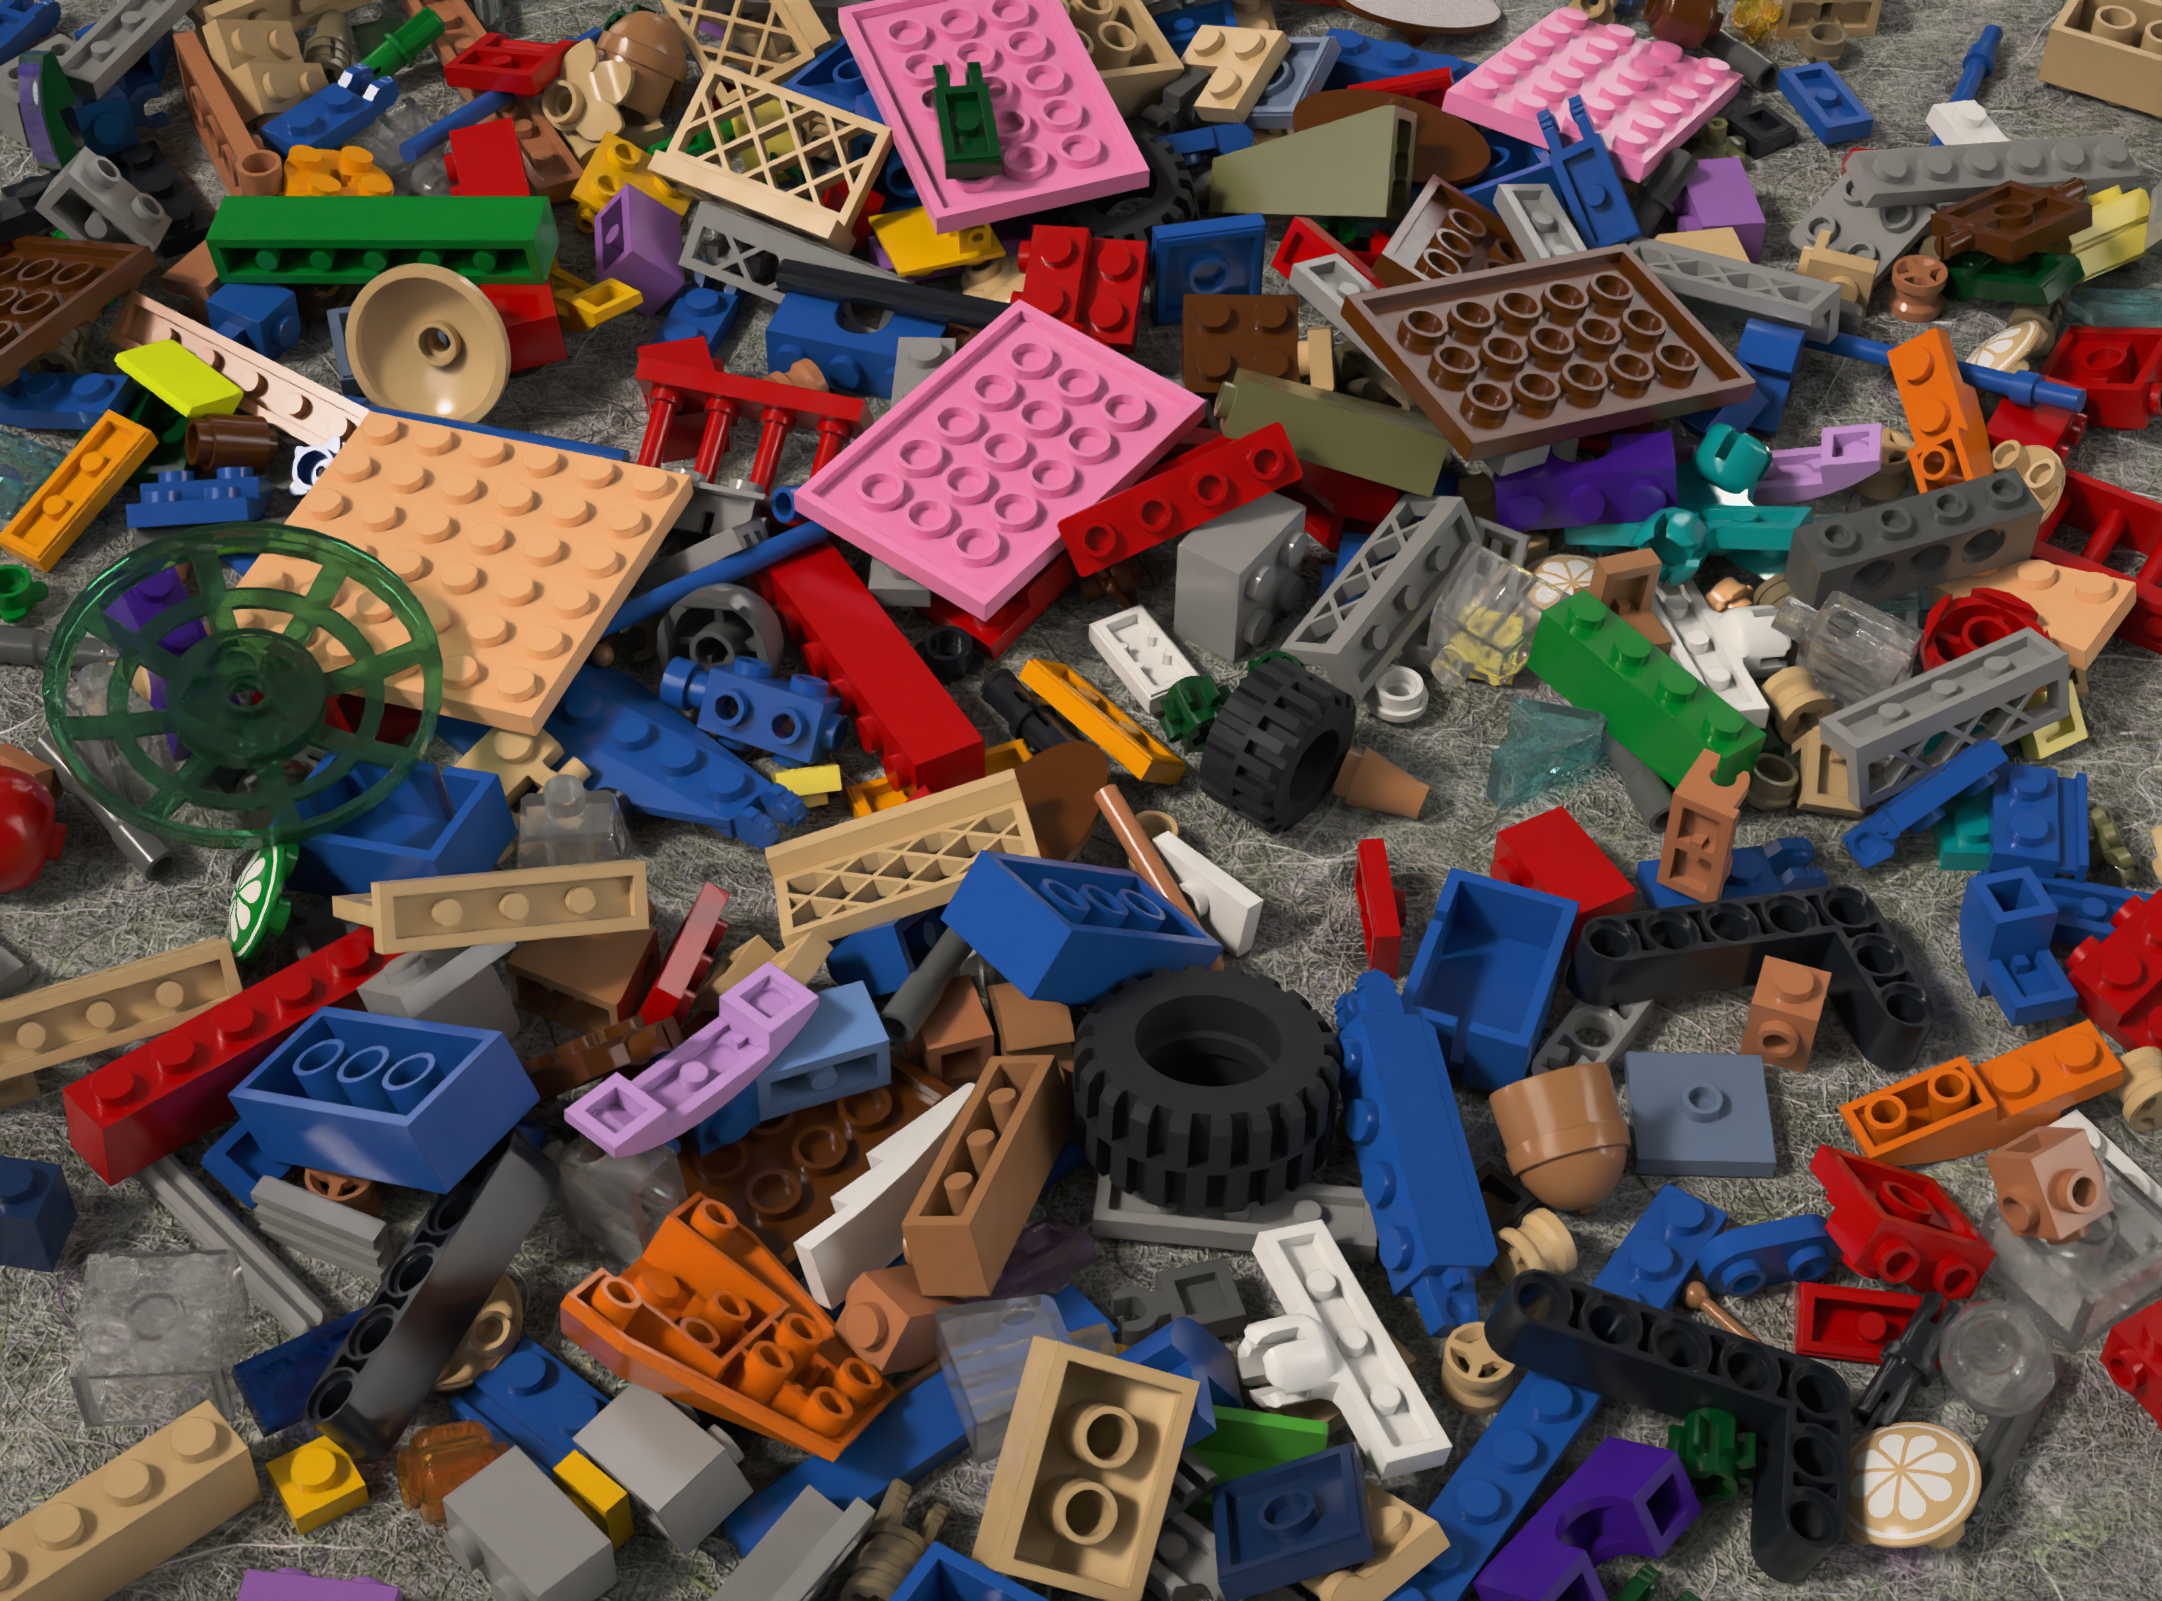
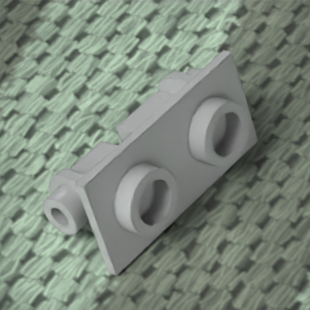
M673 468L672 472L691 475L694 494L671 529L701 535L706 513L714 514L710 530L711 536L756 518L757 521L762 519L767 533H769L770 520L762 516L764 508L772 510L771 499L766 494H763L764 487L762 485L741 479H729L728 487L707 483L708 476L683 468Z

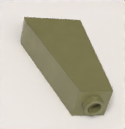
M1384 105L1215 157L1212 162V173L1209 175L1206 183L1209 213L1223 217L1261 213L1264 220L1292 221L1294 216L1310 218L1312 221L1344 219L1349 222L1401 223L1410 209L1417 113L1396 105Z
M1237 368L1233 383L1227 381L1222 383L1214 407V416L1221 418L1219 426L1224 437L1236 440L1273 422H1279L1283 425L1298 459L1428 498L1432 497L1450 442L1427 415L1242 368Z

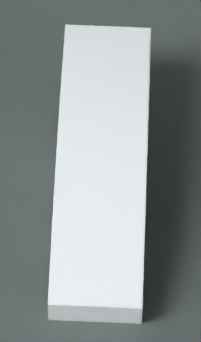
M968 1082L866 1153L871 1169L830 1197L835 1214L793 1243L812 1297L819 1305L833 1310L845 1300L849 1287L861 1276L862 1272L884 1269L903 1252L904 1234L901 1224L976 1084Z

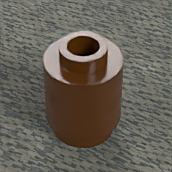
M206 413L203 419L192 418L189 421L185 436V451L188 463L201 466L205 472H217L218 468L253 467V474L260 475L264 473L268 463H274L278 451V439L276 431L269 428L263 416Z

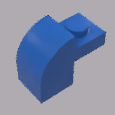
M1749 318L1736 358L1757 373L1759 377L1756 380V387L1769 400L1746 429L1747 431L1772 437L1777 436L1788 393H1792L1806 343V330Z
M2030 866L1968 878L1960 912L1961 949L1971 984L1978 998L1994 996L2012 1027L2073 1015L2079 997L2049 950L2059 911Z
M1179 1317L1115 1357L1200 1382L1182 1451L1217 1430L1213 1405L1238 1409L1243 1406L1233 1352L1193 1319Z

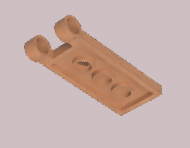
M194 30L173 35L191 123L229 196H275L282 192L284 172L280 156L273 151L265 150L259 135L250 136L216 73L209 48L203 49Z

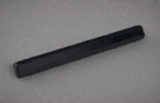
M789 259L780 261L776 275V285L780 289L982 330L1012 305L1010 303Z

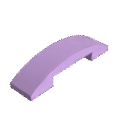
M1882 423L1822 428L1821 446L1770 450L1773 455V461L1754 492L1753 504L1755 506H1773L1817 498L1850 487L1881 470ZM1703 439L1673 441L1676 464L1683 465L1690 461Z
M768 961L719 997V1017L632 1081L627 1080L618 1072L614 1073L565 1109L564 1120L615 1159L636 1155L660 1146L701 1123L756 1079L807 1023L819 1006V996Z

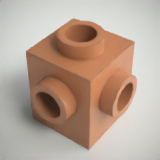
M2037 1126L1984 1156L1998 1192L2000 1212L2010 1225L2015 1236L2043 1238L2050 1245L2070 1243L2089 1233V1223L2114 1210L2105 1185L2104 1169L2098 1158L2094 1155L2085 1129Z

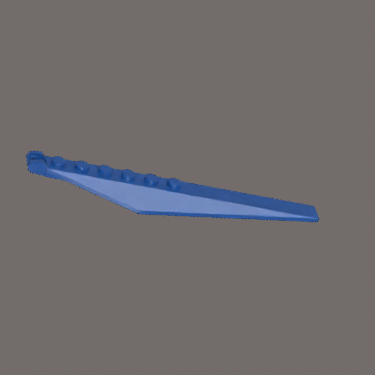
M263 513L258 519L253 521L223 522L214 524L258 522L262 519L273 517H270ZM262 552L215 555L240 576L244 577ZM588 657L542 726L548 734L560 743L565 752L549 768L550 770L557 773L575 756L592 773L579 788L587 789L591 794L602 787L617 789L629 799L635 813L705 824L731 839L737 837L764 851L766 847L779 844L780 837L782 836L776 825L777 823L772 819L779 823L783 822L791 828H797L806 820L805 817L809 813L803 803V799H800L793 790L789 791L787 787L779 783L772 785V783L701 729L696 728V725L671 706L663 704L659 697L631 676L608 666L603 668L597 667ZM413 709L424 717L425 726L462 756L493 728V726ZM533 784L525 794L535 795L539 789Z

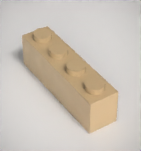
M209 1399L202 1402L1 1529L0 1601H105L263 1498L249 1448Z

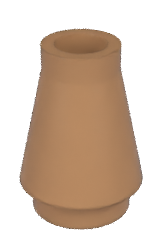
M1350 747L1335 781L1332 794L1346 799L1344 803L1346 806L1398 814L1417 820L1431 785L1417 780L1369 747L1366 748L1365 752Z

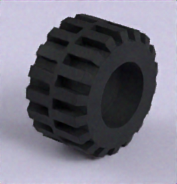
M1143 132L1139 138L1133 137L1150 169L1149 186L1057 207L1063 226L1089 228L1092 238L1147 241L1152 251V227L1201 220L1192 179L1181 153H1175L1173 145L1165 139L1156 143L1154 134ZM1137 197L1151 199L1144 208L1131 215L1121 217L1106 215L1114 205L1123 200ZM1151 252L1147 274L1151 273Z
M1277 657L1271 659L1267 664H1261L1229 696L1211 727L1199 768L1202 792L1206 794V797L1266 832L1279 834L1281 831L1286 832L1292 829L1320 803L1339 774L1351 746L1357 714L1353 697L1286 658L1281 659Z

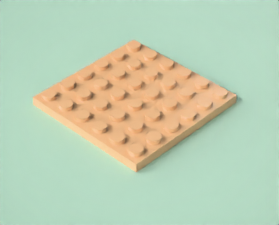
M369 411L205 626V630L222 665L225 667L259 674L263 655L276 647L308 663L312 669L328 675L334 682L338 692L537 736L693 496L691 475Z

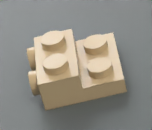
M215 19L202 26L216 73L246 128H257L260 134V127L329 86L321 63L303 62L299 42L294 34L291 21Z

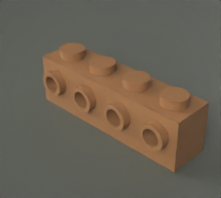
M1056 1055L991 1056L901 1224L904 1234V1257L907 1264L914 1267L922 1296H954L965 1299L991 1295L1073 1126V1118Z

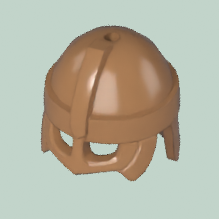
M637 11L622 17L608 31L603 30L596 48L599 62L618 60L628 63L634 68L633 89L622 105L651 118H656L660 115L665 102H671L672 111H677L681 98L682 84H684L689 66L685 64V47L683 38L675 25L676 19L662 13L658 15L650 11Z
M1594 1062L1564 1067L1514 1082L1493 1092L1489 1096V1102L1507 1151L1505 1156L1513 1177L1521 1180L1524 1186L1542 1203L1553 1208L1566 1211H1580L1582 1216L1599 1212L1598 1204L1608 1198L1621 1181L1627 1159V1150L1631 1148L1627 1122L1622 1119L1608 1065L1605 1062Z

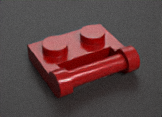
M489 32L443 67L447 85L449 87L468 88L476 94L498 91L514 93L518 98L535 97L545 91V87L560 76L563 58L580 41L562 39L555 44L512 40L507 34Z

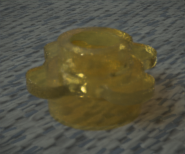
M1738 0L1731 13L1732 25L1736 30H1741L1744 34L1743 42L1755 46L1760 43L1762 37L1771 33L1775 26L1781 22L1784 16V9L1780 5H1775L1772 0Z

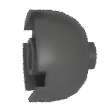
M730 583L703 585L695 589L672 606L669 613L662 619L657 630L656 650L664 672L671 660L677 656L703 664L706 672L710 671V667L728 663L734 664L736 656H746L770 663L772 665L770 676L774 677L783 659L784 637L778 616L765 599L751 589ZM734 699L732 709H737L738 704Z

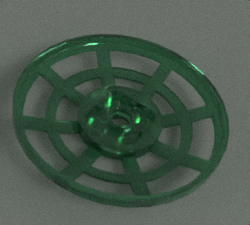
M228 522L198 526L160 537L125 554L98 573L73 599L54 630L45 655L42 693L48 731L62 763L78 785L108 812L139 830L176 843L211 849H261L280 844H294L334 831L368 813L396 791L419 764L434 736L442 708L443 661L436 631L422 603L406 583L376 557L347 541L309 528L275 522ZM235 553L277 554L305 559L323 566L306 596L290 591L263 587L227 589L218 556ZM192 561L201 595L188 598L165 609L145 623L137 633L104 612L116 599L140 582L171 567ZM348 576L364 585L385 602L405 626L411 641L375 655L372 646L358 628L339 612L330 608L346 577ZM266 609L294 616L281 634L259 628H238L233 610ZM207 616L212 635L191 646L180 658L157 646L159 641L177 628ZM319 626L342 643L356 663L323 673L316 658L305 646ZM88 632L120 653L108 682L106 703L108 715L67 716L65 700L68 673L77 648ZM420 664L424 679L423 709L415 737L409 748L374 740L379 732L384 714L385 685L383 679ZM139 666L168 681L166 688L168 709L128 714L129 690ZM364 687L365 709L356 734L323 724L327 708L326 698ZM248 690L257 691L264 696L259 703L252 706H239L230 701L234 694ZM175 733L180 742L193 754L178 772L172 776L148 757L136 738ZM115 740L119 751L130 766L152 786L158 788L159 791L140 809L114 795L91 773L81 759L74 741ZM308 745L339 756L320 773L299 784L288 786L281 762L295 756ZM359 762L391 770L381 780L353 800L328 813L301 820L295 803L306 800L331 787L351 772ZM218 766L232 769H254L262 793L226 794L204 790L199 787ZM187 802L198 807L221 811L254 812L268 809L274 827L257 830H214L179 824L168 819Z

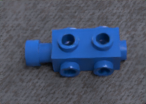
M677 656L668 664L661 681V702L684 711H690L693 707L701 709L696 728L717 734L716 741L720 745L740 751H751L753 746L773 752L772 761L786 767L795 769L809 767V764L829 759L830 751L837 752L841 748L848 731V718L839 714L843 699L827 694L829 686L827 681L803 674H793L791 682L770 676L772 665L760 659L736 656L734 664L728 663L710 667V671L706 672L703 664ZM734 699L738 704L736 716L731 714ZM790 716L795 723L793 734L784 732L781 724L787 721Z

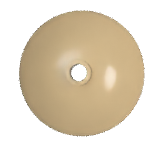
M411 263L400 265L383 272L371 280L360 291L351 306L345 332L347 357L359 387L374 406L476 423L492 411L499 402L507 386L511 367V352L507 332L501 317L491 301L477 286L465 277L447 268L432 264ZM439 330L448 336L450 346L441 342L438 336Z

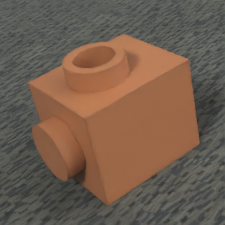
M1765 955L1751 1002L1739 1054L1762 1055V1062L1805 1073L1832 973Z
M970 974L953 978L945 988L942 1000L914 1039L908 1043L899 1042L906 1059L915 1057L920 1069L949 1087L978 1081L989 1058L994 1056V1033Z
M902 1265L862 1272L861 1276L849 1287L845 1296L846 1305L833 1331L863 1361L870 1364L882 1376L925 1367L936 1360L940 1350L947 1344L966 1307L954 1296H922L913 1266Z

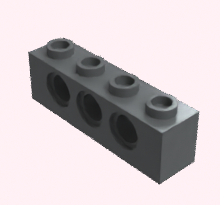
M2016 468L1795 528L1784 578L1811 621L2028 560L2033 550L2044 509Z

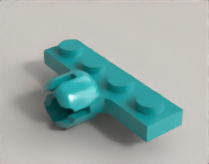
M1716 423L1712 425L1693 458L1683 465L1676 464L1678 504L1755 506L1753 504L1754 492L1773 461L1772 452L1756 438L1747 433L1740 434L1735 431V427L1729 424ZM1612 441L1609 444L1607 450L1605 451L1603 457L1611 451ZM1736 549L1729 554L1718 555L1764 581L1777 574L1784 573L1788 555L1766 557L1760 555L1758 550Z
M1678 504V508L1659 509L1645 521L1566 527L1564 528L1565 544L1586 545V549L1592 552H1608L1618 549L1620 546L1638 547V550L1652 548L1662 562L1657 585L1662 586L1669 578L1670 586L1674 587L1680 586L1692 579L1708 555H1725L1736 549L1758 550L1760 555L1766 557L1788 555L1794 529L1813 524L1812 507Z

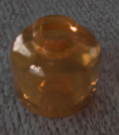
M467 1420L419 1429L411 1437L409 1448L399 1451L397 1456L398 1483L404 1508L406 1511L417 1510L419 1516L428 1525L447 1524L442 1499L510 1449L506 1441L495 1442L488 1427L480 1420Z

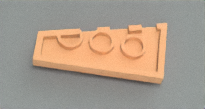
M2028 559L1907 593L1931 605H1936L1942 597L1952 593V600L1970 596L1972 588L1986 587L2009 592L2029 603L2037 611L2038 618L2036 622L2043 629L2044 634L2048 630L2052 643L2069 654V664L2086 671L2136 603V582L2110 577L2104 573L2086 572L2059 566L2045 560Z

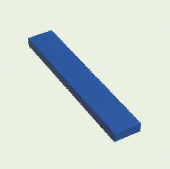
M1070 1284L889 1405L834 1463L814 1455L739 1505L721 1522L722 1533L745 1558L808 1484L843 1512L846 1511L857 1497H860L873 1509H877L880 1507L892 1479L898 1478L912 1485L1011 1417L1033 1335L1104 1354L1118 1344V1329L1073 1284Z

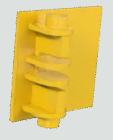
M607 130L570 196L580 202L575 211V219L578 228L585 233L595 232L594 217L627 183L679 214L680 223L693 198L668 189L647 169L653 157L652 155Z
M924 206L868 217L872 229L899 277L925 276L939 269L959 265H979L988 259L1006 256L1003 246L989 223L937 235Z

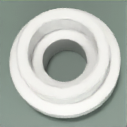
M1391 666L1383 671L1369 689L1366 701L1371 712L1377 717L1390 722L1403 723L1419 718L1426 711L1429 694L1422 677L1416 671L1404 666Z

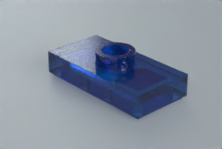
M365 1307L233 1366L231 1376L263 1438L305 1419V1404L312 1389Z

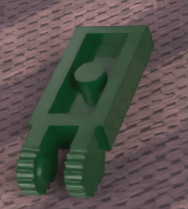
M980 62L967 63L965 70L966 85L950 86L949 72L946 71L945 64L933 65V106L946 180L1002 175L1001 151L988 83L984 84Z
M1973 249L1965 251L1958 258V268H1947V284L1941 291V294L1947 300L1951 299L1952 301L1956 300L1963 303L1969 298L1975 297L1992 299L1994 302L2010 301L2045 307L2060 301L2065 296L2066 291L2085 274L2080 259L2072 255L2033 252L2029 254L2028 259L2022 262L2002 263L1997 261L1993 255Z

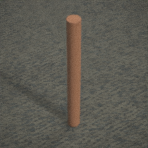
M1110 784L1101 788L1094 795V799L1139 874L1203 929L1116 784ZM1218 955L1209 970H1224L1226 965L1220 955Z

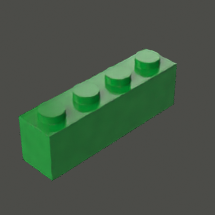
M1583 589L1542 611L1526 666L1644 764L1652 768L1675 789L1678 787L1704 748L1721 755L1716 777L1711 779L1716 785L1723 787L1733 785L1736 781V776L1742 771H1747L1751 779L1767 734L1685 670L1587 590Z

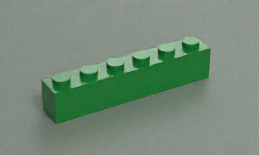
M224 196L205 241L221 283L368 284L375 277L391 268L411 263H425L452 270L473 284L545 285L560 243V238L548 196Z

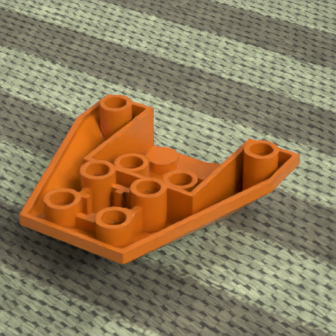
M700 1191L696 1192L667 1215L640 1259L617 1277L610 1274L603 1267L599 1268L567 1293L560 1304L561 1333L619 1378L833 1463L877 1419L898 1394L897 1390L883 1375L880 1376L875 1368L863 1361L833 1331L836 1323L757 1235L740 1223L729 1207L719 1201L709 1199Z

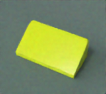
M161 340L117 353L114 359L117 363L116 366L190 419H203L206 413L233 415L243 398L241 388L174 340Z

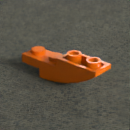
M1934 327L1889 350L1887 356L1916 446L1907 450V454L1919 493L1922 494L1994 474L1990 444L1975 387L1963 383L1947 331Z
M2088 1019L1974 1067L1971 1066L1965 1055L1843 1104L1839 1106V1114L1865 1157L1893 1166L1927 1164L1960 1158L2001 1147L2037 1126L2047 1127L2061 1119V1110L2122 1086L2124 1069L2091 1020Z

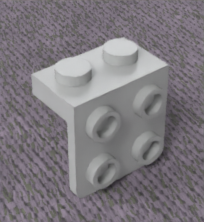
M1846 171L1789 234V241L1795 250L1802 253L1804 246L1814 248L1821 229L1832 231L1828 249L1879 261L1874 289L1893 268L1896 261L1901 259L1913 245L1920 248L1923 241L1931 234V214L1939 210L1932 203L1864 208Z
M515 942L408 952L390 961L382 971L356 988L369 1013L501 1031L505 1034L508 1041L515 1037L520 1030V1019L492 964L517 946Z

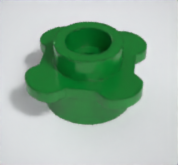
M19 565L0 566V618L5 623H18L27 617V614L30 613L36 602L43 601L48 597L49 591L44 582H33L32 576L26 568Z

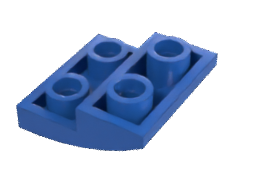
M253 467L218 468L217 479L195 480L194 471L159 472V483L140 484L141 503L126 504L127 528L253 521L258 519L268 506L272 495V480L259 476L254 477Z

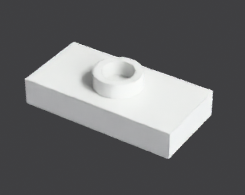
M1142 604L1089 624L1090 642L1149 715L1163 710L1160 701L1166 699V695L1173 684L1188 676H1200Z
M1166 831L1153 838V847L1203 929L1235 958L1251 950L1264 900L1171 832Z

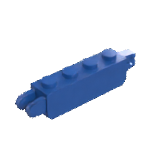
M1374 967L1368 972H1363L1356 979L1357 983L1354 985L1357 989L1356 991L1353 989L1347 994L1343 993L1333 1006L1336 1009L1334 1014L1338 1017L1336 1023L1339 1034L1335 1039L1339 1044L1341 1054L1339 1091L1346 1114V1130L1351 1140H1353L1362 1174L1363 1195L1370 1205L1379 1239L1380 1259L1387 1270L1393 1296L1414 1297L1429 1336L1444 1338L1449 1337L1453 1330L1463 1324L1480 1322L1474 1280L1490 1267L1498 1255V1250L1435 1027L1419 1014H1405L1400 995L1395 990L1397 986L1393 983L1394 979L1389 977V973L1386 974Z

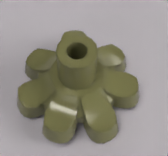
M1710 118L1706 124V132L1702 130L1696 131L1687 140V143L1680 147V149L1690 153L1696 160L1739 157L1743 168L1747 165L1746 154H1744L1746 152L1745 139L1741 136L1727 137L1728 123L1723 118Z
M2099 804L2089 811L2094 821L2095 829L2092 833L2094 839L2089 841L2088 870L2107 862L2109 866L2119 870L2126 883L2139 880L2136 870L2140 869L2134 855L2123 846L2118 825L2114 821L2110 808L2107 804L2103 806Z

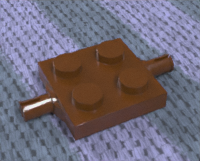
M2073 177L2057 186L2050 185L2046 188L2029 186L2009 180L1931 214V235L1937 237L1934 241L1936 254L1941 259L1947 260L1962 251L1975 249L1995 256V259L2002 263H2018L2028 259L2029 254L2049 245L2062 244L2068 241L2069 236L2092 226V205L2077 201L2085 198L2087 186L2082 178L2077 179V177Z
M639 1014L604 1029L603 1031L607 1038V1041L604 1043H600L596 1032H592L556 1047L560 1061L554 1063L550 1052L521 1063L541 1098L529 1111L536 1108H547L555 1103L558 1095L596 1081L627 1066H642L648 1063L655 1055L674 1049L677 1044L684 1042L675 1017L671 1016L647 1026L643 1015Z

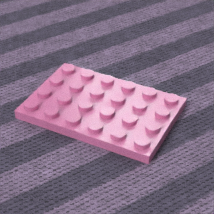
M874 0L838 8L841 31L885 125L892 128V140L937 235L1149 186L1150 169L1060 0ZM980 62L984 84L988 83L1001 151L1002 175L946 180L933 106L934 86L932 67L933 65L945 64L946 71L949 72L950 86L966 85L965 70L967 63Z
M1564 7L1555 9L1446 90L1441 111L1550 150L1536 114L1548 108L1558 121L1565 147L1583 140L1577 123L1574 122L1570 114L1568 99L1580 94L1593 120L1596 132L1601 133L1618 175L1640 183L1664 161L1673 148H1679L1738 94L1744 75L1731 71L1729 64L1722 60L1710 57L1697 59L1683 54L1682 48L1674 43L1667 41H1654L1652 43L1635 37V32L1626 26L1618 24L1604 26L1588 20L1589 16L1581 10Z
M1018 299L795 491L794 508L795 511L986 622L1066 548L1057 528L1058 521L1129 489L1205 418L1206 400Z

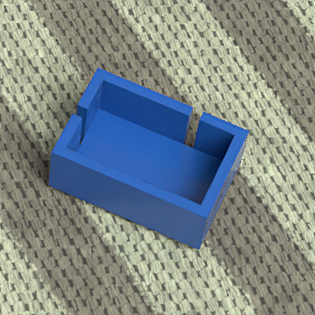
M331 746L302 783L305 794L295 793L265 830L267 839L272 835H276L282 839L298 843L299 853L296 865L291 876L284 880L289 890L332 897L371 893V882L490 872L517 834L499 775L447 766L441 774L445 784L444 787L437 764ZM447 793H448V795H449V798H450V801H451V804H452L454 813H453V811H452V808H451V805H450V802H449Z
M1451 867L1435 907L1434 919L1430 920L1400 997L1405 1014H1419L1435 1027L1448 1076L1451 1069L1462 1072L1460 1083L1490 1092H1495L1528 1077L1532 1061L1536 1055L1571 955L1580 902Z

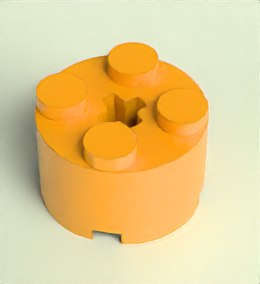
M295 145L290 148L288 158L284 163L283 190L278 196H393L394 186L389 176L373 164V154L364 148L345 146L341 151L315 149L307 145Z

